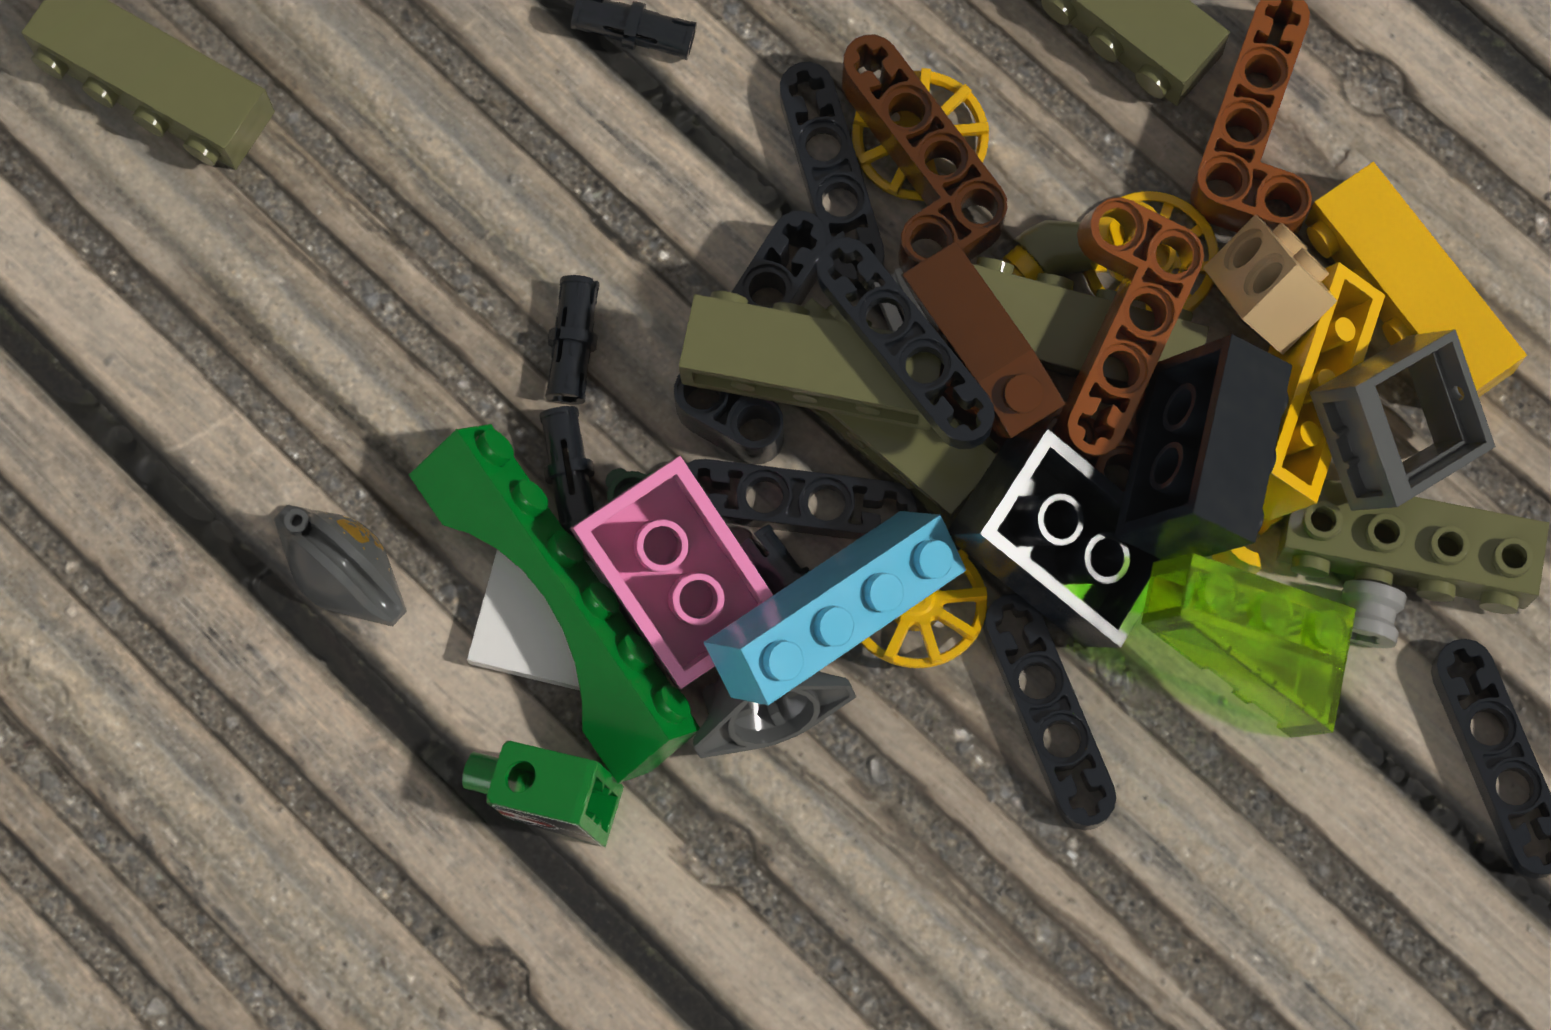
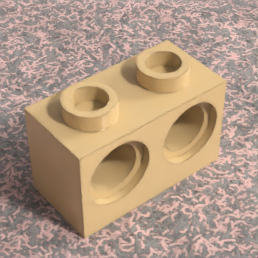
M1255 214L1203 269L1241 319L1284 355L1337 300L1322 283L1329 275V272L1306 251L1308 249L1307 246L1283 223H1280L1272 230Z

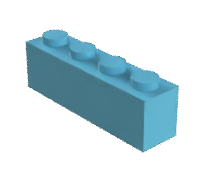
M900 511L703 643L731 698L770 705L965 572L966 568L941 515Z

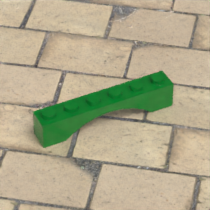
M492 424L456 429L409 474L410 478L443 526L469 533L499 550L527 575L545 597L563 629L575 662L582 699V731L617 783L619 784L652 772L700 729V726L690 713L691 709L687 699L669 683L654 661L655 656L652 648L641 636L634 632L619 610L616 596L596 577L583 558L584 553L581 545L571 534L563 529L548 507L547 496L537 484L530 481L514 457L512 445L507 438L496 431Z

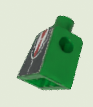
M505 741L499 757L473 751L466 762L462 778L463 788L487 794L486 803L505 818L601 847H606L624 788L621 783H617L613 775L598 761L514 741Z

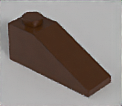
M956 241L901 274L929 323L941 338L946 341V344L989 395L994 405L995 418L993 429L998 437L1012 438L1066 405L1033 348Z

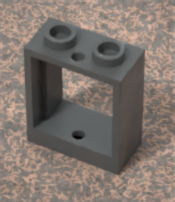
M1456 329L1409 335L1309 392L1351 511L1398 507L1496 447ZM1408 367L1434 443L1402 462L1376 385ZM1457 387L1463 390L1464 396L1459 393Z

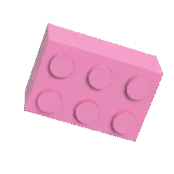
M681 456L672 459L569 528L610 590L616 596L642 638L650 645L655 657L673 684L680 689L715 666L703 642L773 596Z

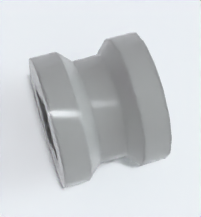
M1366 580L1345 581L1341 597L1346 602L1344 614L1337 617L1333 633L1343 640L1374 648L1395 647L1399 635L1398 630L1394 626L1396 614L1405 607L1406 594L1397 588L1378 582Z

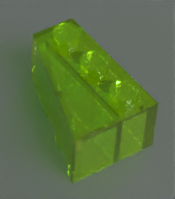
M1195 553L1153 562L1141 621L1143 626L1201 670L1209 669L1234 688L1231 692L1245 704L1254 703L1275 719L1278 722L1276 727L1290 738L1333 733L1356 613L1355 608Z

